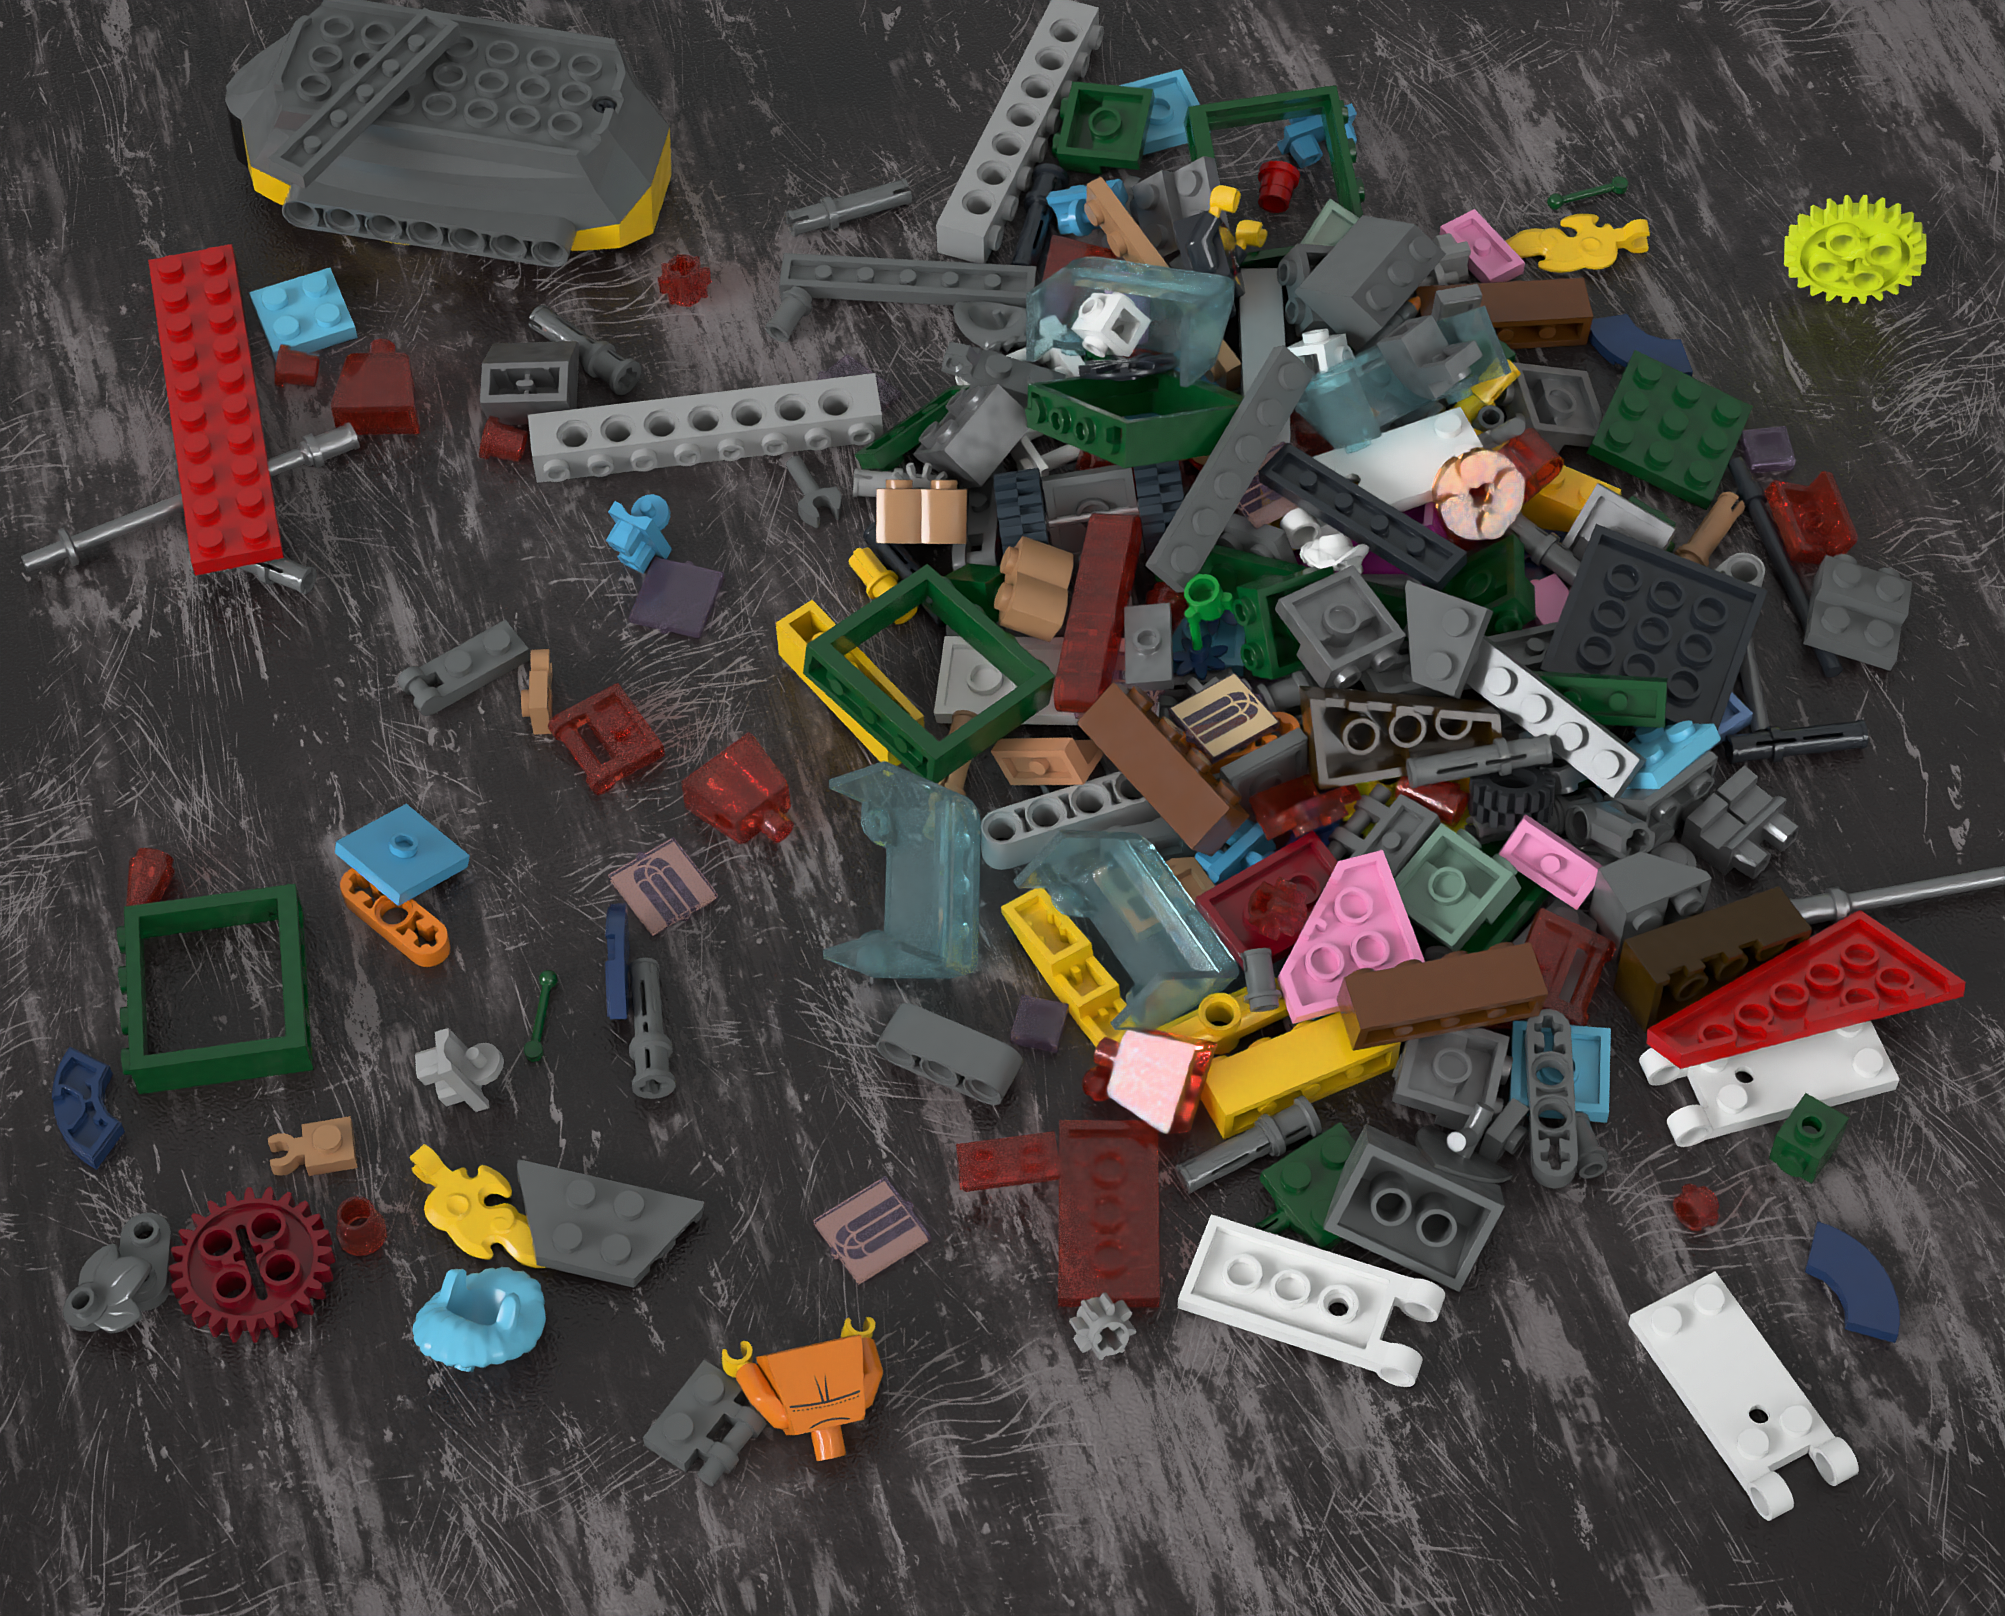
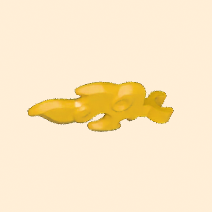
M1575 214L1563 218L1560 222L1562 227H1569L1577 232V235L1574 237H1568L1558 228H1534L1523 230L1505 240V242L1520 258L1544 256L1545 260L1538 262L1540 269L1555 273H1565L1583 268L1593 270L1607 268L1615 262L1618 249L1625 248L1631 253L1647 252L1649 249L1647 236H1650L1648 222L1645 219L1633 220L1623 228L1613 229L1612 225L1608 223L1603 227H1597L1595 224L1598 222L1599 217L1595 214Z
M425 1144L410 1156V1160L416 1164L411 1168L412 1172L424 1183L435 1187L425 1201L424 1211L426 1218L437 1229L447 1231L451 1239L461 1250L473 1257L490 1260L493 1257L491 1245L499 1243L521 1264L533 1268H546L536 1264L531 1232L526 1216L520 1214L511 1204L503 1203L491 1207L484 1204L485 1197L491 1194H498L505 1198L511 1197V1186L503 1175L485 1165L479 1166L478 1175L474 1178H470L467 1175L466 1168H459L452 1172L443 1164L439 1156Z

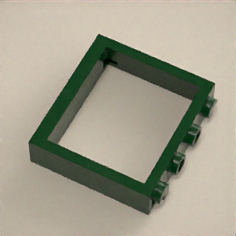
M1336 85L1195 105L1187 108L1184 127L1191 162L1203 156L1215 158L1210 131L1321 115L1339 205L1359 218L1363 216L1361 203L1365 201L1364 184L1361 177L1355 178L1353 163L1357 161L1356 146L1353 138H1347L1345 124H1348L1349 120L1348 107L1344 106L1343 100H1339ZM1294 246L1248 252L1240 268H1278L1281 259Z
M1174 369L1126 381L1084 379L1078 376L1028 383V408H1025L1027 427L1123 468L1210 455L1245 396ZM1152 412L1161 415L1134 420L1122 418Z
M928 564L806 645L803 674L929 788H932L1048 706L1055 680V675L1043 661L1033 657L1018 643L1011 633L1002 630L986 615L979 605L970 602L955 589L948 578L939 575ZM921 603L1017 686V688L941 741L932 736L844 657L848 652Z
M296 883L124 907V926L117 927V940L120 953L126 955V966H119L118 978L122 995L127 994V1006L120 1007V1024L123 1035H128L129 1048L121 1049V1062L124 1075H132L139 1094L314 1070L304 913ZM279 920L286 1036L148 1055L144 938Z

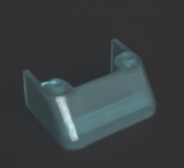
M1103 257L1077 258L1026 293V361L1035 362L1052 348L1061 349L1062 354L1069 356L1085 354L1087 349L1082 345L1084 340L1071 329L1079 316V309L1084 301L1091 297L1092 293L1112 294L1116 291L1129 297L1135 303V306L1152 320L1135 348L1174 353L1178 360L1177 367L1180 368V386L1189 387L1216 364L1234 302L1235 282L1226 276Z
M1484 305L1436 321L1449 345L1475 340L1483 354L1481 358L1469 366L1471 373L1457 382L1437 399L1431 400L1420 397L1403 385L1389 367L1379 347L1375 345L1314 374L1294 410L1334 449L1344 447L1346 453L1350 454L1371 445V440L1382 436L1379 427L1439 399L1446 398L1448 404L1461 401L1473 395L1472 386L1480 382L1505 376L1512 371Z
M886 761L830 779L829 789L862 802L861 826L864 833L872 842L886 848L884 931L872 930L864 933L859 939L823 949V959L873 978L953 979L972 973L978 963L981 831L980 816L975 804L964 795Z
M1060 830L1013 880L1017 888H1047L1055 908L1066 916L1089 917L1136 985L1126 994L1127 1006L1110 1022L1115 1030L1158 1028L1196 1007L1208 995L1221 992L1239 975L1236 961L1195 908V903L1156 848L1137 833Z

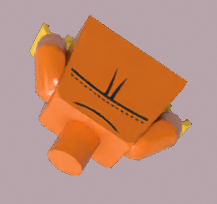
M871 1317L865 1318L863 1332L856 1331L851 1326V1319L846 1318L841 1338L757 1356V1364L753 1363V1349L748 1341L740 1342L742 1359H732L726 1349L722 1350L723 1370L727 1375L736 1378L749 1402L774 1428L783 1429L786 1435H799L811 1432L816 1461L846 1455L840 1425L860 1421L865 1418V1410L873 1404L883 1376V1368L876 1343L871 1339L875 1329V1321Z

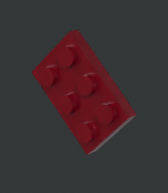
M1311 831L1197 896L1195 908L1243 971V960L1240 954L1251 949L1270 948L1272 950V964L1290 955L1338 861L1316 833Z

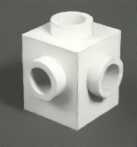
M1114 291L1112 294L1092 293L1091 297L1081 305L1078 313L1079 316L1071 329L1084 340L1082 342L1083 347L1096 356L1116 355L1130 357L1152 320L1142 313L1129 297L1120 292Z
M1328 329L1312 330L1302 334V341L1287 347L1315 373L1305 389L1312 390L1313 395L1335 392L1339 390V383L1353 375L1354 356L1351 348L1347 345L1346 334L1329 335Z

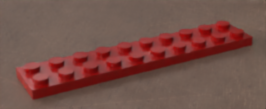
M229 244L148 260L190 558L194 574L197 576L284 558L233 246Z

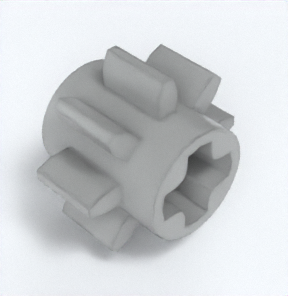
M1103 1292L1100 1297L1088 1300L1083 1299L1077 1311V1317L1070 1318L1069 1320L1077 1333L1073 1339L1082 1353L1092 1348L1099 1360H1103L1105 1356L1114 1355L1119 1352L1123 1353L1129 1336L1136 1334V1329L1129 1321L1132 1312L1123 1300L1114 1304L1106 1292Z

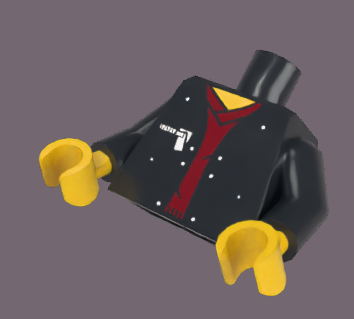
M1224 185L1216 186L1212 190L1210 209L1208 211L1173 222L1190 289L1204 306L1209 307L1213 321L1227 320L1236 315L1233 299L1245 294L1240 265L1247 256L1245 252L1247 245L1260 248L1264 245L1267 238L1266 229H1261L1262 222L1242 220L1236 228L1235 242L1234 235L1220 218L1221 210L1235 213L1240 202L1241 193L1236 188Z

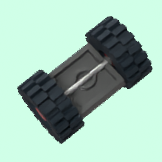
M1179 460L1134 467L1138 499L1136 498L1132 467L1106 466L1042 476V480L1039 468L994 474L995 500L1003 554L1009 546L1014 548L1022 536L1073 553V564L1079 563L1078 556L1119 545H1122L1126 556L1142 554L1145 551L1140 524L1141 518L1147 560H1149L1184 500Z

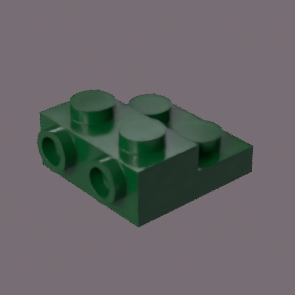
M1072 81L1069 97H1063L1061 102L1060 119L1063 122L1061 133H1055L1052 144V155L1054 158H1058L1060 167L1065 171L1101 174L1103 166L1140 170L1155 100L1153 89Z
M1515 534L1467 557V564L1440 591L1493 611L1484 634L1487 637L1522 630L1527 622L1536 619L1535 586L1525 577L1524 544Z
M1314 566L1290 575H1271L1237 586L1239 599L1233 602L1232 608L1236 621L1241 626H1244L1246 644L1242 645L1240 654L1245 667L1252 671V676L1276 679L1306 669L1296 655L1301 644L1275 611V607L1279 599L1334 574L1333 566L1322 569Z

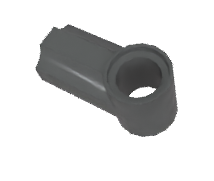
M1617 800L1575 804L1570 806L1566 812L1565 831L1568 839L1574 846L1593 845L1620 859L1640 851L1648 853L1654 849L1655 832L1647 827L1645 821L1627 814L1623 805Z

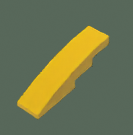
M1041 885L1001 906L1003 916L1048 985L1108 1062L1145 1041L1147 1027L1121 998L1119 984L1093 956L1092 944Z

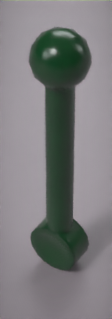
M1616 176L1609 184L1562 196L1553 193L1548 197L1547 204L1551 209L1557 210L1565 203L1611 191L1616 194H1623L1627 190L1628 180L1622 176Z
M545 970L539 976L542 989L532 1038L524 1046L525 1057L532 1062L540 1060L544 1055L543 1046L540 1042L551 988L558 982V976L552 970Z

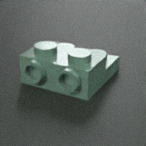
M1441 823L1394 878L1409 920L1455 952L1463 947L1484 921L1492 924L1521 890V887L1515 877L1518 871L1509 861L1499 854H1495L1490 858L1479 850L1482 847L1481 844L1467 831L1460 828L1455 833Z

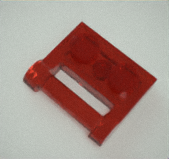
M619 683L558 713L548 723L549 731L556 740L564 742L586 773L587 784L594 794L597 795L608 792L615 786L618 780L665 756L664 745ZM587 723L612 757V760L601 764L577 731L578 727Z
M1541 908L1535 915L1525 943L1531 942L1548 991V996L1541 1010H1557L1564 1014L1569 1020L1570 1025L1584 1027L1587 1025L1590 1017L1587 1009L1605 962L1612 960L1616 944L1598 933ZM1577 948L1584 950L1587 958L1571 1000L1568 1003L1558 997Z

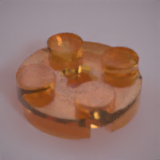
M1484 447L1468 449L1470 450L1469 452H1464L1458 457L1452 456L1438 470L1432 486L1433 503L1436 504V510L1441 522L1455 534L1471 540L1497 539L1505 533L1506 529L1511 526L1521 511L1524 501L1525 479L1518 472L1513 462L1499 452ZM1482 482L1486 483L1485 491L1488 492L1487 498L1484 501H1480L1478 505H1472L1473 498L1468 495L1470 488H1479Z

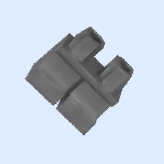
M1745 765L1717 789L1716 794L1713 793L1686 818L1681 844L1724 875L1735 867L1740 872L1755 879L1768 865L1771 853L1759 844L1765 839L1780 852L1785 851L1796 840L1799 826L1783 813L1786 799L1781 796L1772 798L1757 786L1758 776Z

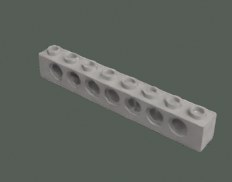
M1071 0L1050 1L936 224L937 253L985 264L991 251L999 249L1003 239L1004 225L1007 220L1012 221L1014 219L1019 203L1018 197L1021 191H1028L1032 181L1033 167L1036 162L1041 163L1043 161L1050 133L1055 134L1059 129L1063 97H1069L1072 81L1076 82L1078 77H1085L1089 67L1090 53L1092 49L1098 50L1101 45L1104 27L1099 25L1098 7Z
M875 373L528 415L532 459L537 483L547 481L561 482L566 479L588 476L603 477L613 473L650 471L654 468L679 465L692 466L697 463L720 460L735 461L740 458L753 456H776L787 452L823 450L828 447L844 445H866L883 435L882 412Z

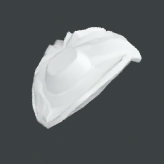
M1343 533L1328 536L1324 535L1320 539H1315L1314 542L1309 541L1301 548L1299 555L1302 561L1310 567L1315 566L1322 569L1333 566L1334 571H1341L1354 565L1361 574L1364 571L1361 564L1370 547L1365 544L1354 547L1350 538L1344 536Z

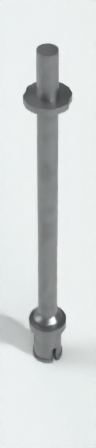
M348 422L343 426L315 437L312 433L303 436V441L300 442L298 448L268 459L270 474L272 477L303 464L319 468L325 465L324 461L360 448L352 425ZM182 494L71 537L65 528L58 529L61 541L21 556L27 572H30L66 557H69L73 566L78 565V552L183 512Z
M2005 866L1850 894L1836 886L1826 888L1823 894L1795 899L1789 898V900L1809 925L1826 921L1835 924L1848 917L1851 912L1858 910H1867L2005 885Z

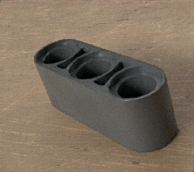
M902 1003L898 1006L876 1044L878 1052L889 1062L989 1105L1001 1103L1023 1064L1021 1055L1006 1043L910 1003Z

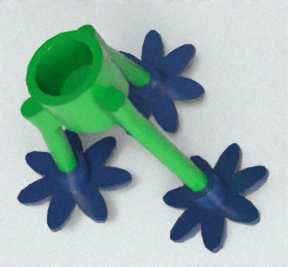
M1196 574L1184 589V596L1190 606L1184 615L1189 623L1191 640L1188 638L1181 639V644L1185 651L1173 652V662L1181 663L1176 670L1177 676L1188 675L1194 670L1198 679L1203 681L1208 673L1207 667L1215 671H1222L1226 668L1225 663L1219 657L1227 653L1228 646L1217 645L1211 647V635L1217 633L1220 619L1232 626L1237 625L1238 622L1233 614L1232 607L1235 600L1232 594L1223 592L1218 580L1212 575ZM1206 620L1210 634L1204 635L1201 638L1199 623Z

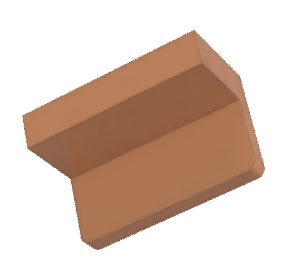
M1073 738L1000 739L991 750L992 755L1010 785H1084L1104 755L1103 751L1092 740H1073Z

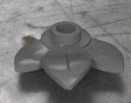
M115 1244L102 1247L86 1261L80 1272L78 1287L66 1298L63 1306L65 1321L76 1330L88 1332L102 1329L108 1333H117L131 1327L143 1317L140 1308L132 1298L152 1270V1264L139 1257L128 1256L120 1258L119 1248Z

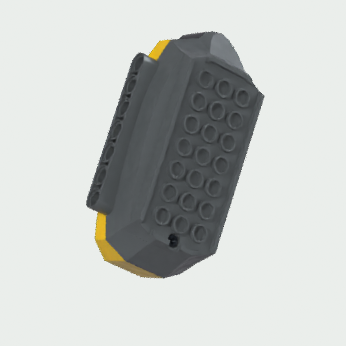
M323 0L322 4L309 16L303 15L296 20L288 34L261 51L237 71L226 86L225 104L233 151L238 161L249 169L254 190L272 201L283 205L282 214L284 218L294 226L305 229L547 267H559L567 262L570 251L621 248L653 234L671 178L670 126L635 76L616 39L433 11L458 23L460 37L305 189L270 172L268 158L422 9L365 0Z

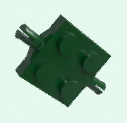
M1341 1122L1261 1172L1259 1180L1274 1198L1277 1211L1261 1222L1256 1223V1229L1277 1235L1289 1227L1304 1237L1310 1246L1325 1251L1345 1240L1323 1229L1341 1172L1356 1144V1141Z

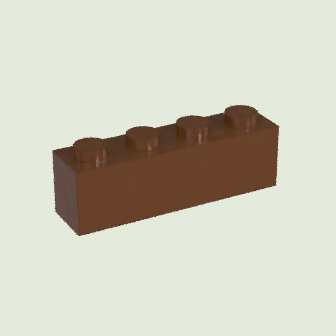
M1584 278L1430 285L1417 287L1414 291L1413 297L1418 296L1421 299V307L1414 317L1419 318L1432 314L1436 291L1478 284L1482 292V300L1474 335L1484 329H1488L1499 340L1506 343L1510 349L1587 345L1593 320Z
M1113 682L1079 719L1077 724L1192 850L1212 857L1250 816L1239 804L1242 796L1227 781L1221 779L1218 782L1209 772L1213 767L1211 762L1197 749L1192 747L1189 750L1180 741L1184 734L1171 720L1165 716L1160 719L1152 711L1151 708L1155 703L1147 693L1136 685L1129 689Z
M1503 942L1481 952L1468 954L1466 951H1455L1438 960L1421 962L1418 959H1411L1399 963L1394 968L1375 971L1373 968L1356 970L1343 978L1337 996V1003L1352 1050L1355 1051L1539 1016L1548 996V991L1531 942L1519 945Z

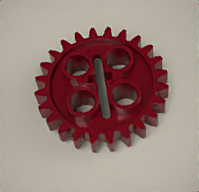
M247 1187L244 1200L240 1201L236 1200L231 1191L226 1192L225 1206L220 1208L215 1202L208 1201L210 1215L205 1218L193 1213L191 1218L196 1229L194 1231L189 1229L179 1230L178 1233L185 1246H174L171 1248V1253L175 1262H177L168 1266L171 1277L175 1281L171 1284L176 1299H180L179 1304L185 1315L192 1314V1319L198 1329L209 1323L208 1327L215 1338L225 1328H228L230 1338L235 1343L243 1331H249L253 1343L258 1342L261 1329L268 1328L271 1335L277 1338L279 1337V1323L285 1321L295 1329L298 1327L295 1317L298 1311L311 1316L314 1314L310 1298L325 1299L326 1293L321 1283L331 1282L334 1279L331 1268L328 1266L336 1262L333 1250L329 1247L333 1244L329 1231L324 1229L325 1226L319 1213L311 1215L312 1212L306 1200L295 1206L291 1192L285 1193L279 1201H276L272 1187H268L265 1190L262 1198H256L252 1188ZM240 1229L247 1230L248 1238L268 1294L264 1300L258 1299L257 1291L237 1235ZM269 1231H279L272 1238L261 1239L263 1234ZM220 1248H231L221 1256H212ZM281 1273H293L289 1278L285 1280H274ZM244 1289L242 1294L235 1298H225L233 1290Z

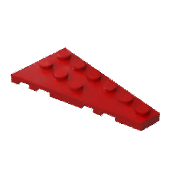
M1858 910L1648 1028L1647 1045L1679 1069H1684L1964 997L1966 982L1866 913Z

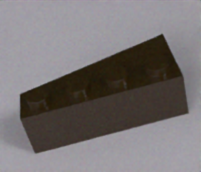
M1299 686L1304 734L1308 737V772L1319 789L1407 776L1406 759L1408 758L1414 759L1493 744L1494 739L1502 738L1500 714L1487 701Z
M1780 887L1757 892L1747 898L1625 939L1613 991L1644 1033H1647L1648 1028L1810 938L1812 928Z

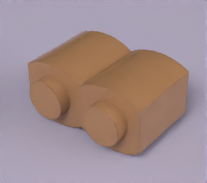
M886 479V488H876V543L966 544L967 489H957V480H931L930 488L920 489L912 488L913 480Z
M1024 536L1021 537L1014 548L1009 546L1003 555L1000 565V572L1005 574V582L999 587L994 602V608L999 610V625L1051 642L1061 628L1068 602L1067 589L1073 569V553Z

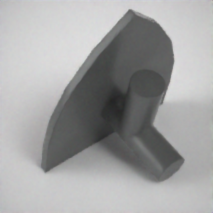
M1482 1102L1475 1104L1463 1129L1447 1135L1434 1126L1427 1125L1418 1130L1415 1135L1416 1146L1433 1168L1458 1177L1493 1184L1505 1182L1513 1176L1512 1173L1474 1151L1494 1113V1109Z

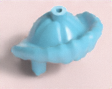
M509 1267L489 1268L480 1273H471L467 1276L464 1269H451L446 1274L441 1290L435 1293L430 1301L426 1302L417 1313L416 1321L412 1328L414 1341L425 1356H429L435 1361H441L446 1366H454L466 1372H473L475 1366L483 1368L490 1364L497 1365L507 1360L516 1359L523 1353L530 1352L542 1334L546 1322V1314L541 1285L526 1272L513 1271Z

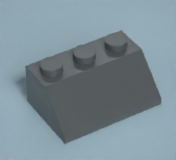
M1363 215L1299 285L1294 293L1337 334H1346L1347 343L1357 352L1384 327L1446 253L1416 224Z
M1365 1124L1343 1167L1323 1229L1460 1292L1505 1204L1501 1186L1495 1183L1477 1182L1433 1168L1417 1147Z

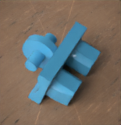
M1351 103L1345 105V107H1348L1349 115L1348 124H1345L1347 138H1353L1356 145L1357 138L1352 123L1357 113ZM1321 115L1289 119L1291 125L1284 128V139L1277 143L1281 154L1284 155L1290 152L1300 168L1316 163L1323 154L1318 142L1326 140Z
M1120 179L1106 181L1107 185L1127 210L1125 204L1128 202L1129 197L1123 181ZM1077 185L1065 190L1052 191L1046 197L1048 204L1056 213L1060 234L1074 233L1076 236L1081 237L1088 236L1094 229H1101L1100 225L1095 227L1089 221L1084 210V204L1087 199V186Z
M654 494L645 495L633 504L631 515L627 513L622 504L614 501L608 513L616 524L608 535L606 542L610 547L620 552L618 559L621 563L640 573H644L654 555L666 560L672 551L671 546L661 533V530L665 528L671 517L670 508L666 501Z
M1263 816L1256 824L1246 819L1226 841L1231 846L1226 852L1219 849L1212 857L1197 852L1195 859L1213 884L1217 886L1275 853L1276 845L1271 837V831L1275 828V822L1266 816Z

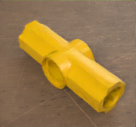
M1275 978L1276 990H1280L1277 978ZM1247 987L1229 995L1226 993L1210 994L1201 1001L1197 1010L1145 1033V1042L1150 1051L1151 1058L1159 1070L1161 1069L1167 1073L1207 1053L1220 1055L1229 1053L1237 1046L1240 1038L1289 1016L1283 996L1278 999L1279 1008L1265 1012H1251L1249 1004L1245 1003L1243 998L1248 994ZM1222 1021L1227 1023V1025L1215 1026L1211 1022Z

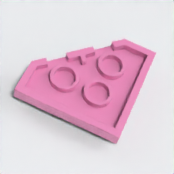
M1383 850L1338 861L1277 978V982L1293 1024L1340 1011L1337 996L1343 978L1362 968H1373L1375 971L1389 969L1411 959L1425 962Z

